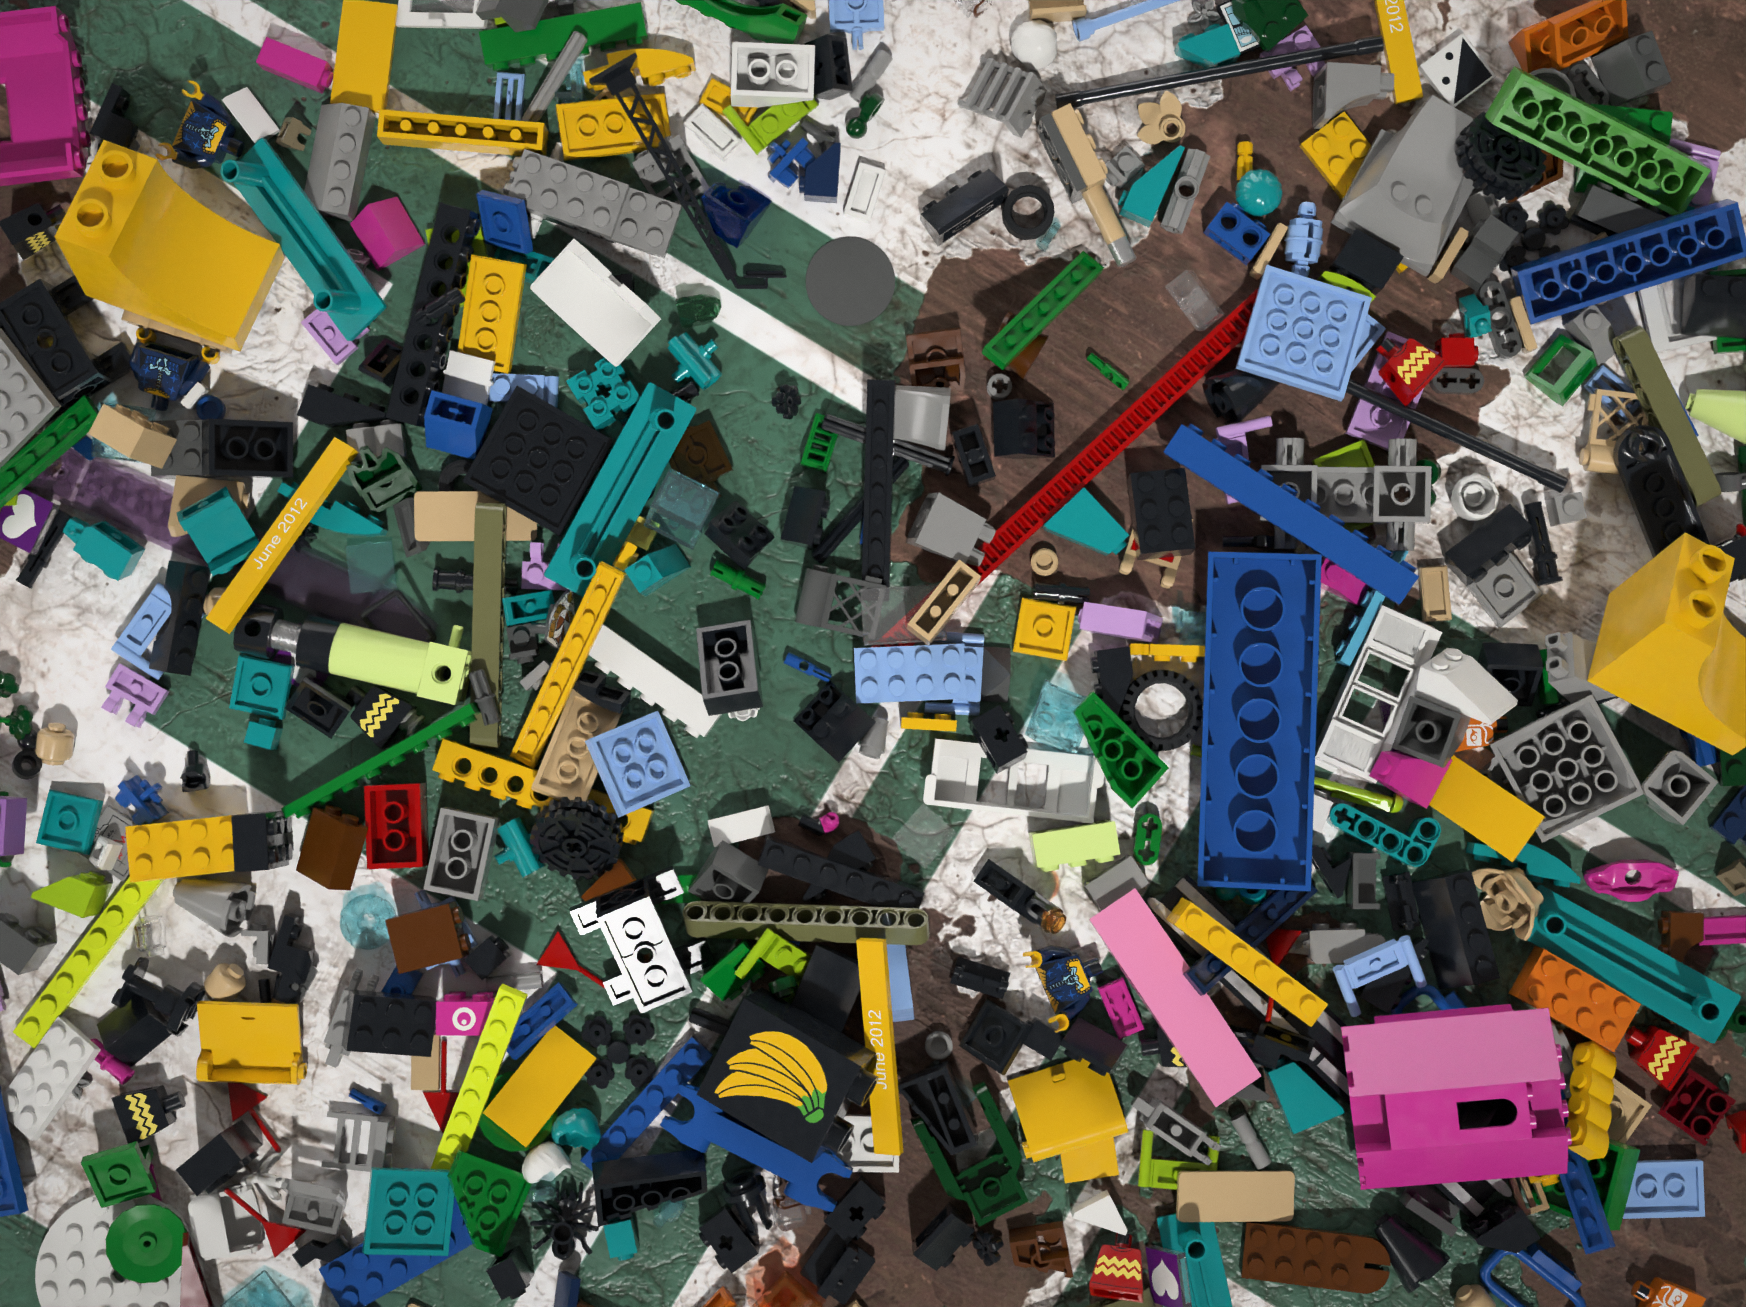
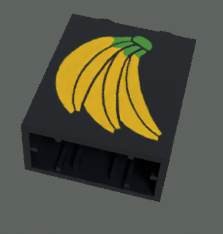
M761 987L743 999L697 1095L808 1162L813 1163L827 1150L838 1155L847 1143L854 1125L846 1121L844 1117L852 1102L862 1107L872 1094L879 1077L869 1072L868 1069L876 1053L782 998H778L775 994L771 995L770 991Z

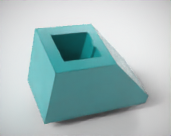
M1219 23L1211 25L1204 30L1205 33L1197 36L1194 33L1187 34L1179 39L1174 50L1176 56L1203 68L1231 64L1236 62L1240 56V51L1229 23L1220 26Z

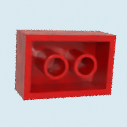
M426 783L364 786L365 826L369 827L366 834L367 869L428 866Z

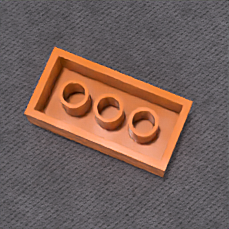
M1534 946L1508 993L1534 1009L1549 1008L1550 1018L1612 1052H1615L1641 1005L1558 956L1537 946Z

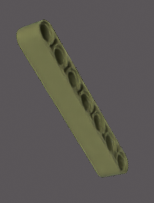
M1638 325L1613 338L1614 350L1650 425L1661 429L1670 440L1695 507L1721 495V488L1645 329Z

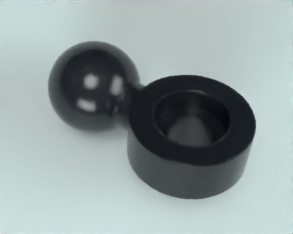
M33 729L29 734H25L22 740H17L22 751L15 756L12 762L14 774L25 780L36 777L42 768V759L34 752L37 732ZM29 763L31 765V769L24 770L21 764Z

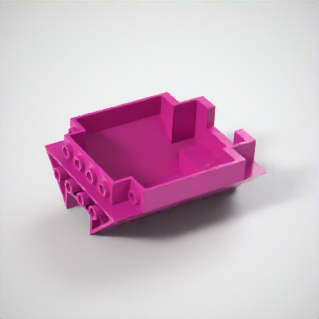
M1511 1004L1449 1009L1374 1016L1375 1024L1341 1027L1361 1190L1567 1174L1568 1145H1572L1570 1128H1565L1564 1117H1569L1567 1101L1561 1099L1560 1091L1565 1089L1564 1074L1560 1072L1559 1062L1562 1061L1560 1044H1555L1549 1008L1513 1011ZM1508 1099L1517 1108L1515 1120L1508 1125L1460 1129L1457 1102Z

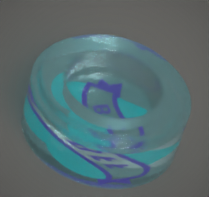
M554 1186L534 1188L528 1192L529 1202H541L557 1198Z

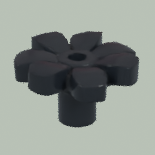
M781 385L780 392L771 400L772 406L776 407V412L783 414L784 419H792L793 416H796L799 410L796 405L801 404L800 396H796L798 388L795 385Z
M981 1230L977 1232V1238L972 1241L975 1249H980L977 1252L979 1258L983 1260L986 1266H991L1000 1261L1001 1255L998 1250L1003 1247V1240L1000 1237L994 1238L991 1231L984 1233Z

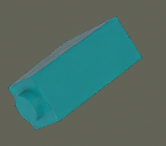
M1085 488L1081 489L1042 527L1046 532L1105 556L1111 552L1117 555L1127 545L1124 540L1129 536Z
M674 544L647 554L624 571L638 592L647 597L691 566L678 546Z
M1279 1057L1275 1069L1263 1068L1287 1127L1293 1134L1345 1113L1343 1108L1291 1059Z

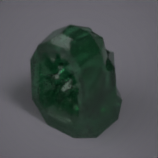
M699 294L676 299L682 328L709 324L718 317L722 309L720 299L713 295Z

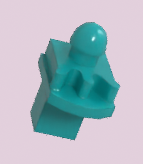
M1475 294L1459 298V309L1464 315V333L1466 337L1474 338L1491 332L1488 305L1483 306Z

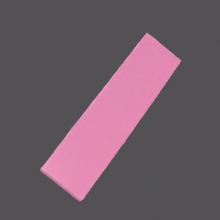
M1136 888L1089 919L1104 941L1105 946L1120 966L1121 971L1215 1107L1261 1077L1256 1066L1208 994L1200 996L1183 975L1190 967Z

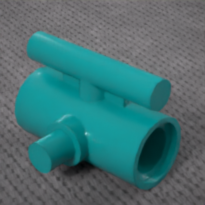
M685 332L679 337H673L668 342V350L680 363L677 366L678 370L671 375L677 383L685 377L689 378L691 376L702 390H706L722 376L720 370L710 360L712 353L719 347L714 340L711 339L707 344L698 346L693 338Z
M520 817L497 828L505 844L503 851L494 855L498 865L506 861H514L522 878L546 866L545 863L538 861L539 854L532 852L533 845L530 844L532 834L528 833Z

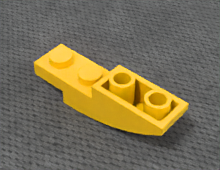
M630 49L606 54L609 65L584 71L583 75L589 90L593 88L595 91L607 88L606 85H591L589 79L635 52L637 58L630 70L635 79L636 76L641 75L644 85L657 86L664 83L665 79L671 77L677 79L685 78L691 75L692 71H696L693 57L661 49Z

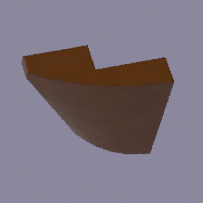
M1063 1221L1009 1229V1244L1015 1266L1033 1267L1045 1273H1048V1270L1051 1269L1064 1272V1276L1067 1278L1073 1277Z

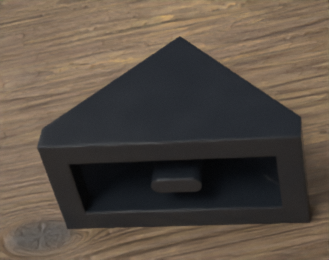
M384 338L359 365L358 370L391 388L396 378L403 347Z

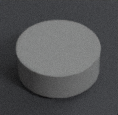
M943 1031L930 1033L925 1041L926 1052L933 1059L941 1060L948 1057L953 1048L950 1036Z

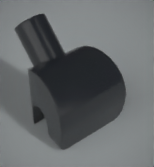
M196 750L187 751V765L184 766L180 777L182 779V792L205 790L210 786L208 770L205 765L199 764L198 751Z

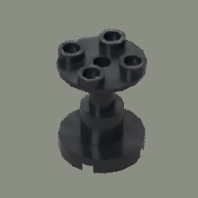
M140 957L135 965L129 964L122 975V979L125 982L122 988L116 991L111 1003L121 1009L131 1000L134 994H137L155 1003L154 1010L170 1017L167 1024V1032L177 1037L181 1036L189 1026L184 1022L188 1021L189 1018L193 1019L195 1017L197 1002L202 1001L204 998V986L197 982H192L184 992L169 984L162 988L143 979L149 960L146 957Z

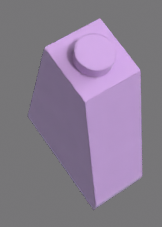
M1084 602L1083 608L1080 609L1078 622L1080 624L1079 629L1144 643H1159L1163 618L1147 611Z

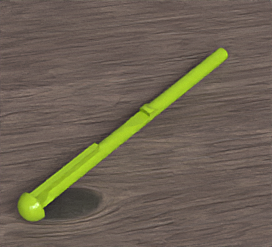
M1193 745L1190 755L1202 758V747ZM1319 777L1314 779L1315 788L1330 791V797L1390 813L1400 811L1404 804L1402 796L1394 793L1391 797Z

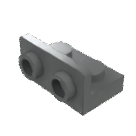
M1426 1185L1407 1186L1398 1200L1405 1207L1450 1237H1453L1458 1228L1451 1222L1459 1212V1208Z

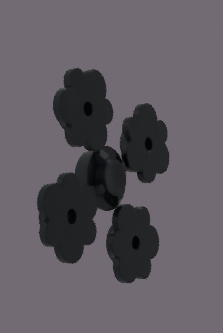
M1514 203L1510 207L1505 206L1501 209V215L1497 219L1516 232L1522 233V246L1514 247L1512 245L1500 262L1499 269L1502 272L1508 271L1512 275L1511 267L1526 263L1527 259L1524 258L1526 250L1531 252L1539 250L1540 258L1561 252L1558 245H1553L1551 248L1543 246L1546 241V233L1551 232L1552 235H1558L1561 230L1569 226V219L1565 216L1566 210L1564 208H1557L1554 204H1548L1544 208V212L1538 215V220L1541 222L1539 228L1530 227L1526 229L1527 224L1525 221L1529 215L1523 211L1519 203Z
M638 1014L630 1016L629 1023L623 1026V1031L626 1033L625 1041L618 1039L612 1042L610 1033L613 1031V1027L611 1024H607L603 1016H597L593 1021L587 1020L585 1022L586 1029L581 1034L582 1039L585 1042H590L593 1048H597L600 1044L603 1046L608 1045L606 1049L608 1059L600 1060L597 1058L585 1073V1076L588 1077V1085H596L599 1089H605L609 1084V1080H612L615 1076V1073L611 1070L613 1067L612 1063L623 1064L626 1062L628 1070L625 1072V1077L631 1079V1084L634 1087H641L644 1082L648 1084L653 1080L652 1074L656 1071V1065L652 1061H647L646 1056L643 1055L639 1056L638 1059L630 1058L631 1048L629 1044H635L636 1042L638 1045L643 1046L648 1039L654 1036L655 1031L650 1026L651 1021L649 1018L644 1017L642 1019Z

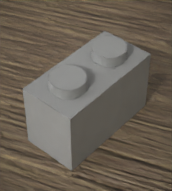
M1129 854L1083 883L1100 912L1134 888H1136L1140 895L1146 891L1145 886L1149 884L1143 872Z

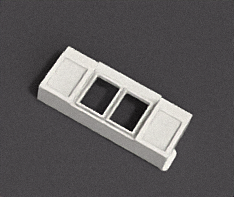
M1380 606L1349 666L1317 739L1315 765L1330 772L1340 769L1366 782L1377 783L1369 774L1381 752L1391 751L1410 696L1416 695L1420 666L1431 659L1442 634L1441 631L1416 618H1410L1388 607ZM1369 654L1409 671L1397 698L1358 681ZM1354 689L1393 706L1382 733L1342 716Z
M935 738L931 774L925 779L923 801L927 805L1093 823L1097 788L1102 787L1104 784V773L1095 756L1026 749L1028 751L1026 758L1020 762L1049 765L1044 808L1014 805L1019 762L1010 767L1006 804L976 801L981 757L987 758L979 743Z

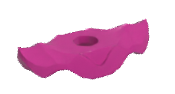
M1647 859L1618 860L1586 870L1583 876L1587 885L1596 893L1609 894L1627 902H1640L1649 899L1655 893L1672 891L1677 883L1679 871L1667 864ZM1630 870H1638L1640 872L1639 878L1634 882L1625 881V875Z

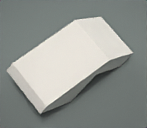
M769 805L707 820L714 847H717L722 840L731 844L775 832Z

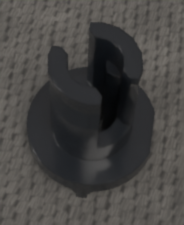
M745 1172L722 1182L724 1187L722 1192L723 1198L726 1203H735L740 1218L747 1227V1235H757L747 1207L754 1204L766 1230L772 1227V1220L767 1216V1208L761 1192L766 1187V1182L762 1175Z

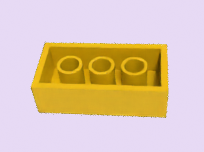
M231 815L125 827L130 883L234 872Z

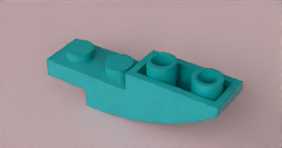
M294 481L291 486L282 482L277 492L291 499L300 485ZM325 500L310 520V523L322 528L353 536H386L388 532L381 527L384 523L383 521L371 514L367 518L358 513L360 508L345 500L344 504L335 501L331 509H329L331 503Z
M1467 842L1466 853L1474 854V860L1490 862L1491 857L1501 859L1502 865L1518 867V862H1520L1519 868L1527 875L1526 878L1529 881L1543 883V878L1554 879L1553 885L1569 888L1571 882L1580 884L1581 878L1570 867L1555 856L1534 845L1527 843L1514 862H1511L1488 845Z

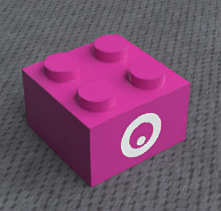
M449 991V994H444L443 998L436 1001V1035L481 1036L496 997L493 996L494 992L477 991V994L472 996H466V991Z

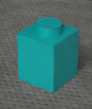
M633 1214L631 1217L622 1220L620 1217L607 1220L608 1224L603 1225L610 1259L618 1257V1260L622 1261L633 1258L634 1253H637L640 1248Z

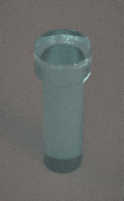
M1057 222L1053 223L1042 241H1039L1037 244L1040 250L1047 251L1048 245L1061 225Z

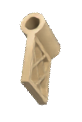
M1595 389V394H1589L1587 410L1592 411L1588 444L1585 449H1581L1579 455V464L1583 465L1584 471L1620 475L1613 456L1617 441L1612 440L1616 437L1619 438L1622 435L1621 433L1631 425L1634 427L1639 426L1637 421L1640 418V425H1648V419L1643 409L1634 418L1625 407L1633 399L1638 400L1635 393ZM1602 396L1612 397L1618 407L1609 414H1606L1601 408ZM1619 398H1626L1627 400L1622 403ZM1621 409L1630 422L1618 430L1610 417ZM1606 421L1614 434L1606 440L1596 439L1598 427Z

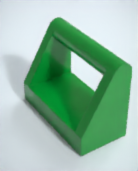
M1558 334L1524 377L1551 400L1563 407L1597 366L1594 352L1566 336ZM1563 346L1576 359L1557 382L1552 385L1538 375Z

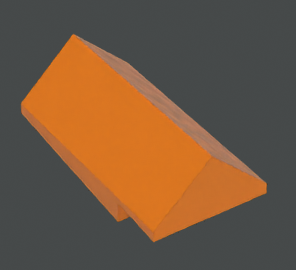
M1593 0L1520 30L1508 43L1521 69L1527 73L1551 67L1560 71L1628 38L1626 0Z

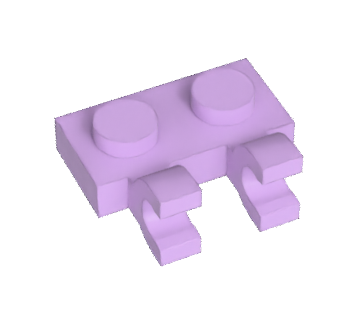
M1305 25L1278 42L1271 50L1260 53L1259 58L1319 48L1320 45ZM1325 62L1309 63L1306 66L1314 77L1325 65ZM1293 67L1268 71L1273 79L1281 75L1290 92L1299 87V82L1303 79Z
M318 309L301 322L336 365H340L359 348L354 341L370 331L366 327L353 341H347L327 312H322Z
M530 542L531 562L522 561L521 589L569 590L544 576V572L550 563L543 562L544 543Z
M119 663L105 686L112 692L101 708L117 715L125 698L135 704L125 722L134 727L141 728L147 712L156 715L170 691Z

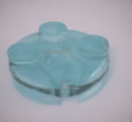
M364 894L355 897L341 911V932L354 948L371 950L383 946L390 940L385 920L397 916L395 909L386 899L374 894ZM365 914H368L369 918H375L376 922L372 924L373 929L371 930L367 926L363 927L361 921L364 920Z

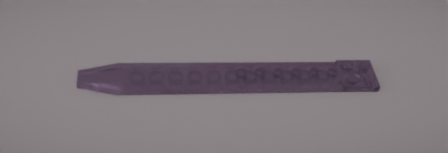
M73 448L68 449L26 486L208 567L189 534L179 537L171 536L168 522L173 492L98 458L88 461ZM61 463V469L64 471V474L54 478L52 469ZM251 526L257 538L261 541L266 533ZM293 545L261 591L319 617L332 618L344 621L347 624L370 629L360 617L361 612L394 591V589L304 549L297 553ZM243 560L235 564L224 575L234 579L246 561ZM397 595L366 615L381 632L419 641H426L431 638ZM411 603L435 633L439 624Z

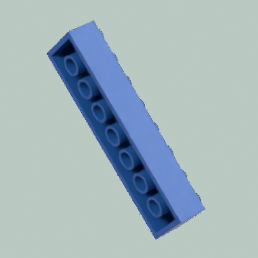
M1725 199L1526 262L1510 269L1517 296L1521 297L1529 323L1534 324L1746 257V236L1738 202Z

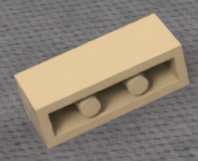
M958 560L907 624V630L929 646L979 584L981 576L961 560Z

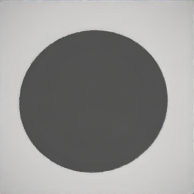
M843 237L825 244L815 253L806 272V290L811 304L820 315L839 325L857 326L874 320L887 308L894 293L895 274L889 258L877 245L862 238Z

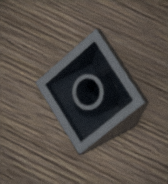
M308 673L301 681L285 709L332 739L355 704L332 687Z
M134 994L123 1008L117 1007L97 1024L105 1050L130 1067L137 1064L172 1035L166 1030L168 1021L159 1011L154 1010V1004L137 994Z

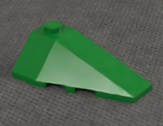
M1090 692L1073 713L1111 789L1133 809L1169 767L1094 692Z

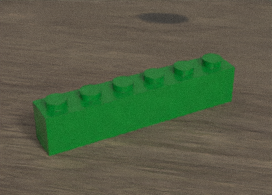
M639 2L540 20L534 30L514 32L510 26L479 31L485 65L488 68L493 67V71H503L509 69V64L520 63V66H530L536 64V59L546 58L548 62L556 61L574 31L582 33L587 38V43L579 56L590 54L589 50L600 48L601 52L617 49L616 45L627 43V47L643 45V40L648 39L642 4Z

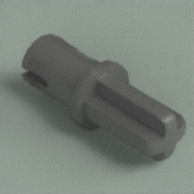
M479 669L469 673L476 696L474 702L478 703L484 726L501 721L494 700L496 695L491 692L485 671Z

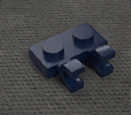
M1742 785L1709 826L1730 844H1735L1737 840H1740L1746 846V785Z

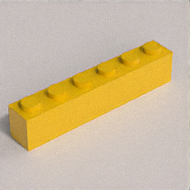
M379 109L377 137L383 145L522 156L524 149L546 156L549 131L546 125L540 122Z

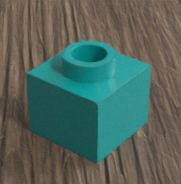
M260 717L259 722L249 721L244 743L269 750H277L283 728L276 727V721Z

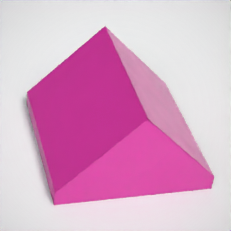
M398 197L368 204L350 223L377 271L384 269L425 245Z

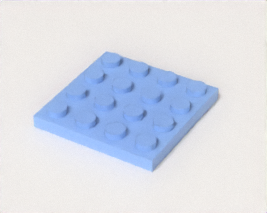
M1266 265L1236 369L1342 401L1346 393L1372 297Z

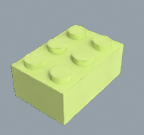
M1110 819L1028 832L1033 864L1037 868H1041L1043 872L1059 870V864L1068 863L1070 867L1087 865L1086 860L1095 859L1098 863L1114 861V855H1120L1115 821Z

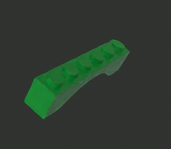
M676 0L681 5H688L700 11L704 16L713 17L723 22L726 26L747 33L751 38L765 43L798 44L808 17L807 14L784 3L774 6H752L734 0Z

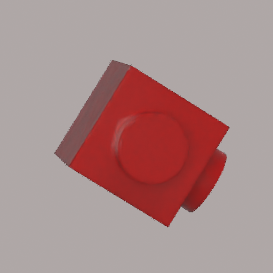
M1464 333L1449 334V338H1440L1435 342V351L1439 352L1438 356L1448 362L1443 368H1471L1478 360L1479 351L1478 346L1474 345V338H1466Z

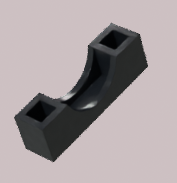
M169 560L164 588L168 591L171 599V617L164 634L153 643L149 669L191 676L210 574L209 567Z

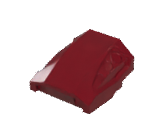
M1688 1068L1657 1113L1701 1145L1706 1146L1708 1143L1707 1139L1709 1140V1136L1717 1128L1719 1121L1724 1118V1114L1731 1108V1105H1734L1736 1100Z

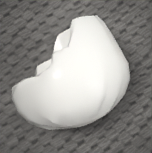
M1033 19L1030 22H1024L1013 32L1011 50L1014 56L1026 68L1031 70L1043 69L1049 66L1057 55V33L1050 24L1042 20Z
M1473 473L1458 480L1452 490L1451 502L1458 516L1468 521H1479L1488 517L1496 510L1499 503V493L1495 483L1488 477L1478 473Z
M547 1141L535 1146L528 1153L522 1164V1173L525 1180L531 1184L539 1182L540 1179L551 1182L564 1169H571L572 1163L560 1145Z

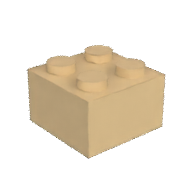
M103 404L88 432L89 435L123 455L161 469L177 441L176 438L167 434L169 431L167 427L157 422L152 423L148 420V416L136 410L131 411L119 404H116L115 408Z

